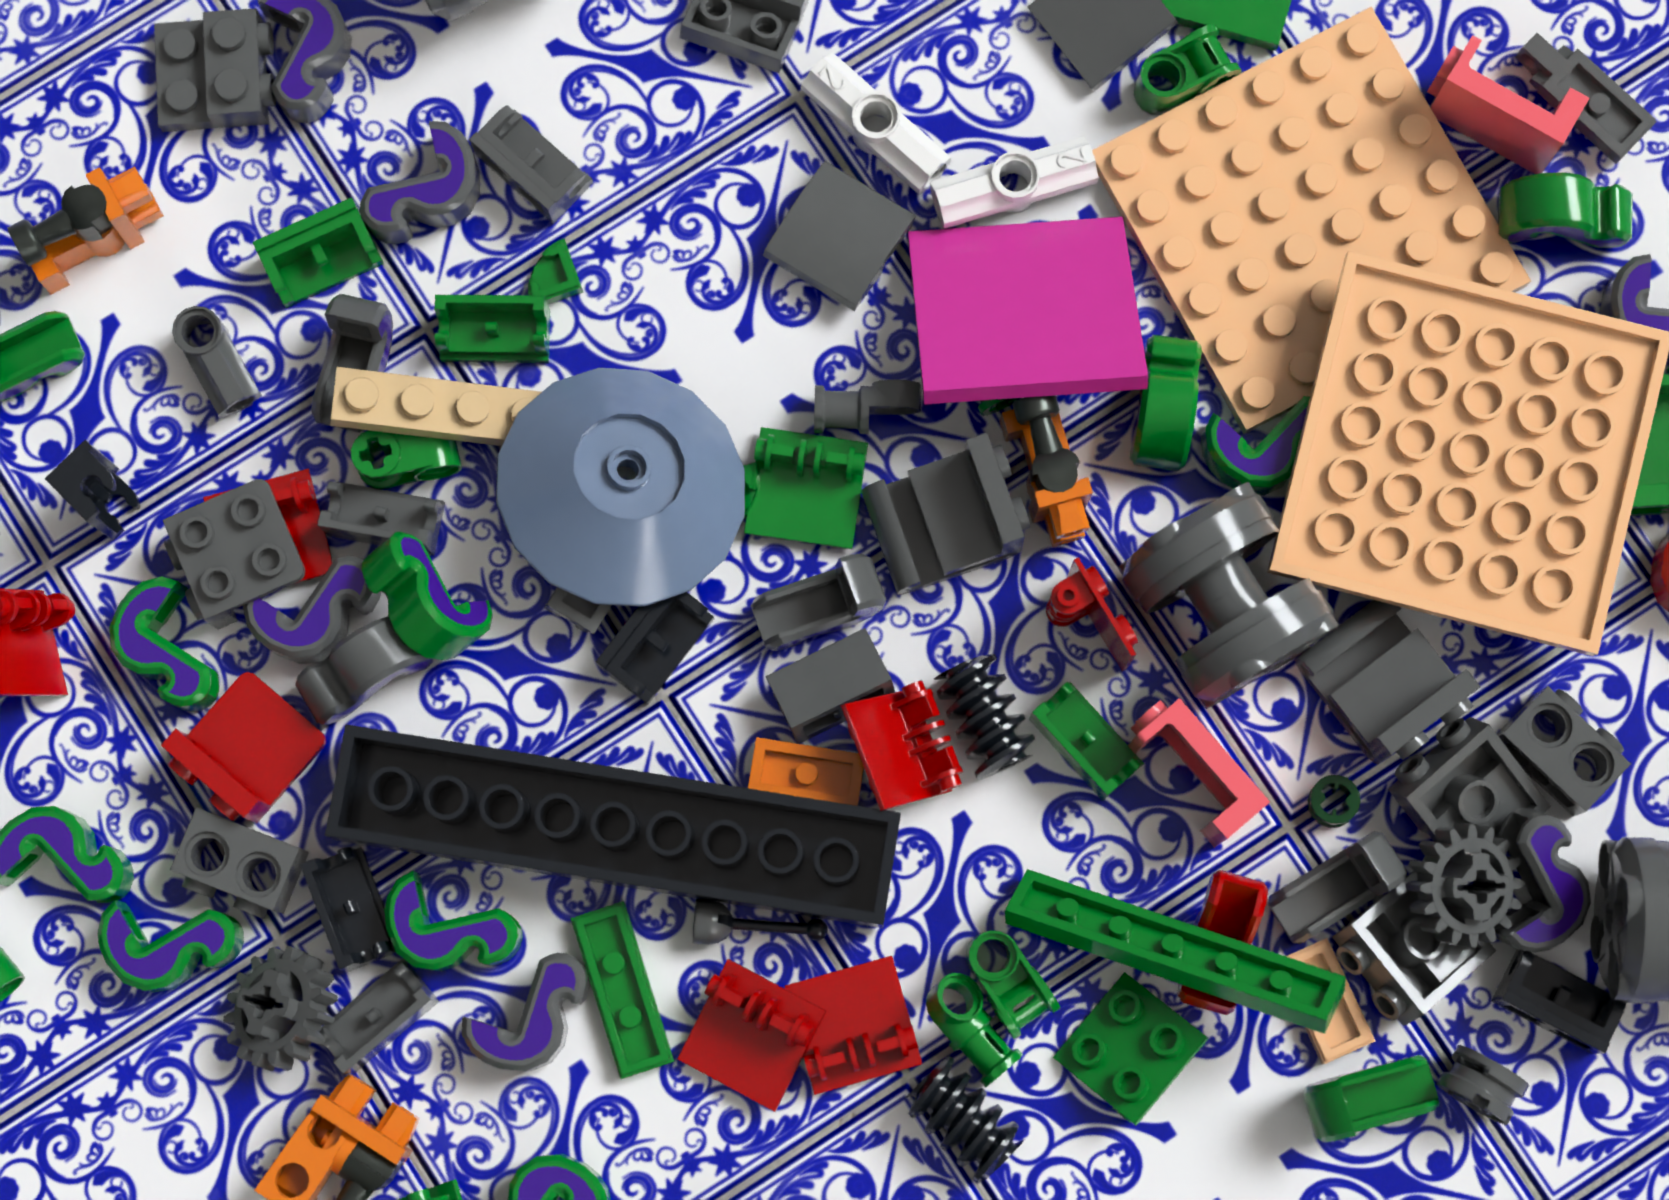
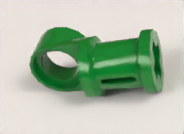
M951 973L943 977L927 994V1011L934 1023L951 1041L949 1046L954 1051L961 1050L982 1074L980 1082L986 1088L1019 1060L1023 1054L1018 1048L1011 1050L990 1025L992 1018L983 1009V995L977 982L962 973ZM944 989H953L963 996L967 1006L965 1014L953 1013L946 1007L943 1000Z

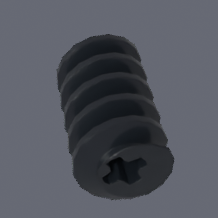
M995 654L972 658L934 678V680L947 679L936 691L939 699H957L946 711L948 719H966L955 731L957 738L961 740L975 739V742L965 751L967 759H985L974 772L976 779L979 780L1000 773L1030 758L1032 755H1025L1024 750L1035 740L1033 734L1016 735L1014 732L1026 719L1024 714L1006 715L1005 710L1016 699L1015 695H997L995 692L1007 679L1005 674L987 675L986 673L989 666L997 659Z
M949 1055L905 1097L913 1096L915 1098L908 1114L915 1118L929 1112L931 1116L924 1131L930 1135L945 1128L947 1132L940 1147L947 1151L957 1145H961L963 1149L956 1163L963 1167L977 1161L979 1166L972 1180L978 1184L992 1175L1016 1151L1024 1140L1017 1143L1012 1142L1019 1127L1014 1120L1000 1127L997 1126L1003 1111L998 1104L983 1111L980 1109L987 1094L984 1089L980 1088L967 1095L964 1093L971 1077L967 1072L952 1078L948 1077L955 1061Z

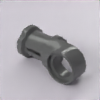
M880 380L873 382L872 386H861L859 391H826L823 385H815L814 433H823L825 428L858 429L860 434H869V414L908 415L919 413L921 411V384L910 380Z

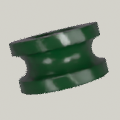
M1328 775L1320 779L1311 789L1307 800L1308 810L1312 818L1320 825L1328 828H1337L1347 824L1358 812L1361 803L1360 793L1356 785L1348 778L1340 775ZM1331 787L1334 794L1338 788L1341 789L1347 796L1342 804L1346 813L1336 815V809H1333L1330 814L1326 813L1321 807L1326 798L1321 790Z

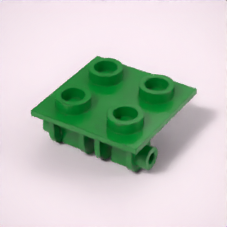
M761 427L754 454V460H756L755 462L759 465L760 488L753 506L747 513L744 534L852 550L868 443Z
M1124 972L1053 1058L1109 1103L1125 1120L1137 1126L1209 1038Z

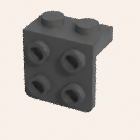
M262 479L253 480L162 520L170 539L164 541L168 556L177 571L183 569L191 587L185 590V595L197 620L204 619L218 630L238 621L234 609L294 584L305 576L304 564L270 485Z

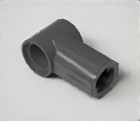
M201 306L186 308L177 315L172 329L174 341L184 352L218 416L223 418L231 414H237L253 405L262 394L233 344L226 326L213 311ZM202 324L212 325L214 327V335L209 343L201 347L190 345V334L193 329Z

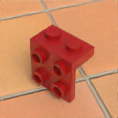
M245 672L236 679L189 734L175 728L161 746L173 756L167 765L192 786L200 779L215 792L210 797L209 802L226 817L234 822L241 815L245 819L258 823L324 748L326 737L324 733L258 676L251 672Z

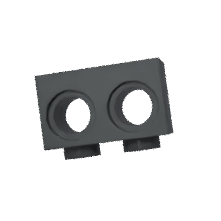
M1547 686L1535 693L1497 735L1523 770L1574 817L1585 813L1631 763L1621 755L1624 747L1611 733L1603 728L1595 730L1580 716L1583 710L1575 699L1563 690L1557 689L1554 692ZM1535 715H1544L1553 722L1555 737L1551 743L1539 740L1533 733L1532 721ZM1578 753L1590 756L1596 764V776L1592 782L1581 779L1574 770V758Z
M196 807L170 870L185 876L182 887L210 898L214 897L217 889L237 896L233 907L264 919L268 909L284 914L302 871L300 864L306 861L309 852ZM219 841L224 848L223 862L218 868L206 871L201 864L202 850L207 844ZM270 861L276 870L275 881L267 890L258 892L252 884V872L258 864Z

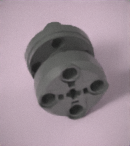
M1249 482L1234 488L1189 516L1181 518L1161 529L1143 542V546L1118 567L1123 575V584L1136 603L1139 602L1145 614L1158 611L1187 595L1211 634L1188 649L1175 661L1182 671L1181 677L1195 698L1201 700L1206 709L1233 695L1259 677L1288 663L1309 649L1310 645L1340 626L1333 616L1334 611L1321 590L1315 588L1310 578L1302 580L1268 598L1245 559L1270 542L1280 531L1272 520L1274 516L1261 495L1255 493Z
M1623 837L1619 841L1604 840L1601 843L1598 858L1594 915L1590 928V947L1593 961L1598 963L1601 978L1613 1000L1638 1004L1669 1001V841H1656L1654 838Z

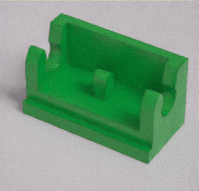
M352 197L253 241V245L271 284L286 308L384 264L374 240L361 217L360 210Z
M435 295V313L438 316L439 332L435 333L434 338L436 348L440 353L441 362L549 363L550 308L545 296Z
M1071 682L1063 684L1048 701L1040 704L1029 717L1033 725L1102 801L1144 765L1143 761L1129 748L1124 740Z

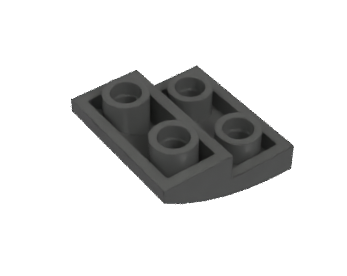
M693 0L681 24L680 38L780 73L809 0Z
M824 161L779 225L765 248L763 256L855 311L881 276L887 260L912 228L916 215Z

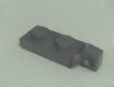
M1536 33L1520 49L1515 57L1533 75L1529 82L1538 90L1537 93L1552 107H1557L1570 87L1590 98L1574 127L1615 164L1657 122L1648 111L1579 49L1573 52L1563 45L1557 51L1541 35Z

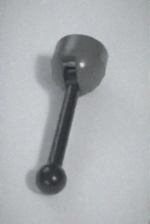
M696 899L693 944L710 945L725 940L733 929L806 934L814 941L822 940L828 932L826 923L818 918L812 919L808 923L737 919L732 917L729 909L723 903L706 899Z

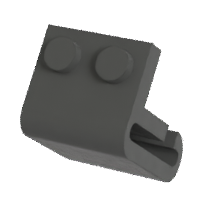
M988 433L967 439L965 451L908 470V477L889 484H886L885 480L882 479L861 490L898 595L940 583L1017 555L1022 550L1025 538L1023 530L1030 528L1029 518L1021 497L1018 496L1011 499L1004 480L1012 476L1002 445L992 447Z
M1372 600L1340 624V626L1295 658V663L1305 679L1363 753L1372 762L1379 764L1395 752L1404 760L1427 743L1430 739L1423 731L1439 718L1446 726H1449L1474 707L1467 697L1481 686L1467 669L1455 676L1418 628L1411 633L1396 614L1402 609L1401 607Z

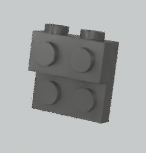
M256 8L203 12V20L154 23L158 126L163 132L269 124L268 106L276 105V97L271 87L274 82L273 74H267L266 55H273L274 38L270 22L264 23Z
M1472 717L1466 720L1458 718L1449 726L1444 725L1436 735L1439 744L1425 757L1414 755L1403 761L1395 771V776L1398 780L1388 788L1389 792L1416 827L1428 834L1434 842H1437L1435 829L1439 827L1453 828L1454 823L1491 827L1494 829V838H1500L1501 827L1511 812L1520 808H1531L1545 813L1551 807L1492 727Z
M1414 870L1406 876L1404 882L1369 905L1332 936L1339 946L1336 954L1341 965L1351 974H1362L1376 991L1372 999L1378 1011L1390 1020L1398 1019L1403 1026L1426 1014L1496 952V949L1489 942L1478 941L1477 947H1464L1441 943L1437 941V933L1423 931L1420 926L1426 915L1411 913L1409 909L1418 900L1417 892L1406 890V883L1417 880L1418 872Z

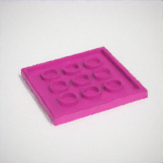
M1123 217L908 231L924 404L1148 389V371Z

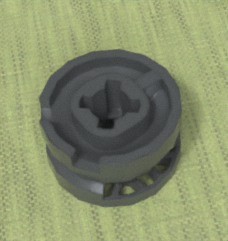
M1458 1045L1451 1057L1455 1062L1450 1072H1443L1436 1085L1445 1093L1476 1112L1498 1123L1508 1125L1514 1114L1511 1106L1515 1098H1523L1529 1084L1496 1061L1473 1049Z

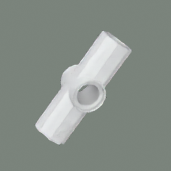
M833 52L826 57H822L802 82L801 90L853 136V140L859 149L868 154H874L919 195L929 189L930 182L939 179L951 163V157L899 111L898 104L892 97L873 89ZM880 115L886 118L890 125L883 131L871 132L864 128L862 122L869 116Z
M1081 136L1028 153L1020 151L1007 152L1001 155L994 163L931 181L930 190L938 220L941 222L943 229L1000 212L1020 213L1033 202L1096 184L1099 177L1091 146L1085 136ZM1014 173L1022 176L1028 186L1021 191L1013 192L1003 187L1000 179L1007 174Z

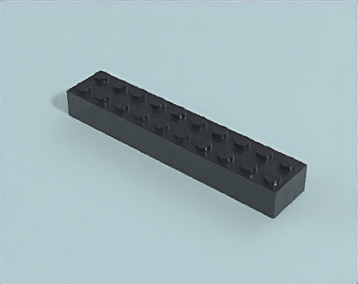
M345 724L325 836L341 842L883 928L901 813Z

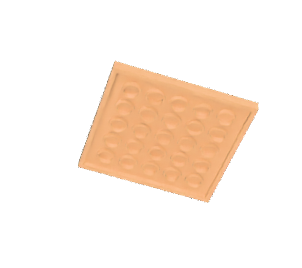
M1372 6L1092 150L1096 160L1098 176L1121 217H1123L1126 226L1190 340L1198 341L1201 345V359L1243 434L1290 411L1304 396L1311 395L1344 258L1349 250L1511 292H1517L1527 287L1531 282L1508 240L1500 236L1497 221Z
M1349 250L1344 258L1278 525L1280 532L1275 537L1267 573L1298 581L1310 578L1314 585L1589 656L1597 655L1667 362L1669 332Z

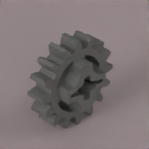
M1454 823L1453 828L1439 827L1435 829L1437 842L1422 840L1419 843L1420 849L1425 855L1423 861L1410 860L1408 865L1411 869L1418 872L1416 881L1406 883V890L1417 892L1418 900L1409 907L1411 913L1425 914L1426 916L1420 928L1425 932L1437 933V941L1441 943L1474 948L1477 947L1478 941L1489 943L1496 941L1494 927L1510 929L1512 924L1506 915L1508 909L1521 910L1522 903L1513 897L1514 889H1520L1525 886V880L1514 878L1512 872L1522 863L1520 857L1505 855L1511 842L1504 838H1494V829L1491 827Z
M290 946L285 951L272 947L268 950L267 960L257 956L251 959L253 971L250 975L240 972L237 974L236 978L241 985L239 993H228L226 998L235 1004L234 1011L223 1017V1022L235 1026V1029L226 1039L228 1043L239 1047L236 1056L252 1062L254 1066L273 1071L275 1067L289 1071L292 1070L294 1058L304 1062L310 1060L308 1046L312 1042L323 1046L325 1039L319 1031L322 1025L334 1024L335 1018L327 1014L326 1010L327 1006L338 1001V995L326 991L334 977L333 974L322 970L324 962L321 959Z

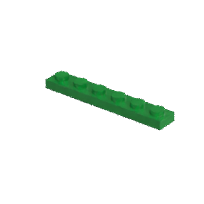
M1029 869L1026 870L1005 909V924L1323 1034L1326 1033L1345 991V976Z

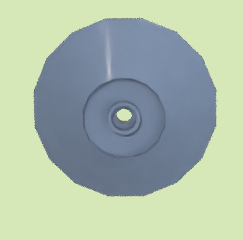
M596 368L553 382L517 413L497 455L496 504L514 548L549 584L593 604L645 607L691 591L726 559L745 516V469L727 426L693 391L645 370ZM624 466L630 467L634 470L636 478L625 480L619 476L617 469Z

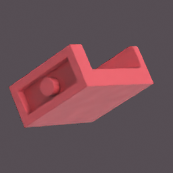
M1472 35L1464 50L1453 46L1427 93L1436 97L1430 108L1437 120L1534 174L1542 173L1564 144L1590 98L1570 87L1555 110L1550 113L1470 68L1469 62L1482 40Z
M1180 698L1168 708L1160 700L1130 728L1136 736L1128 746L1135 754L1155 737H1162L1225 809L1200 830L1214 848L1227 840L1270 803L1268 798Z

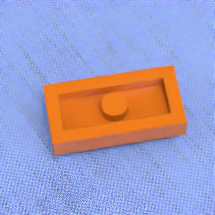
M756 737L748 789L858 806L864 766L859 753Z

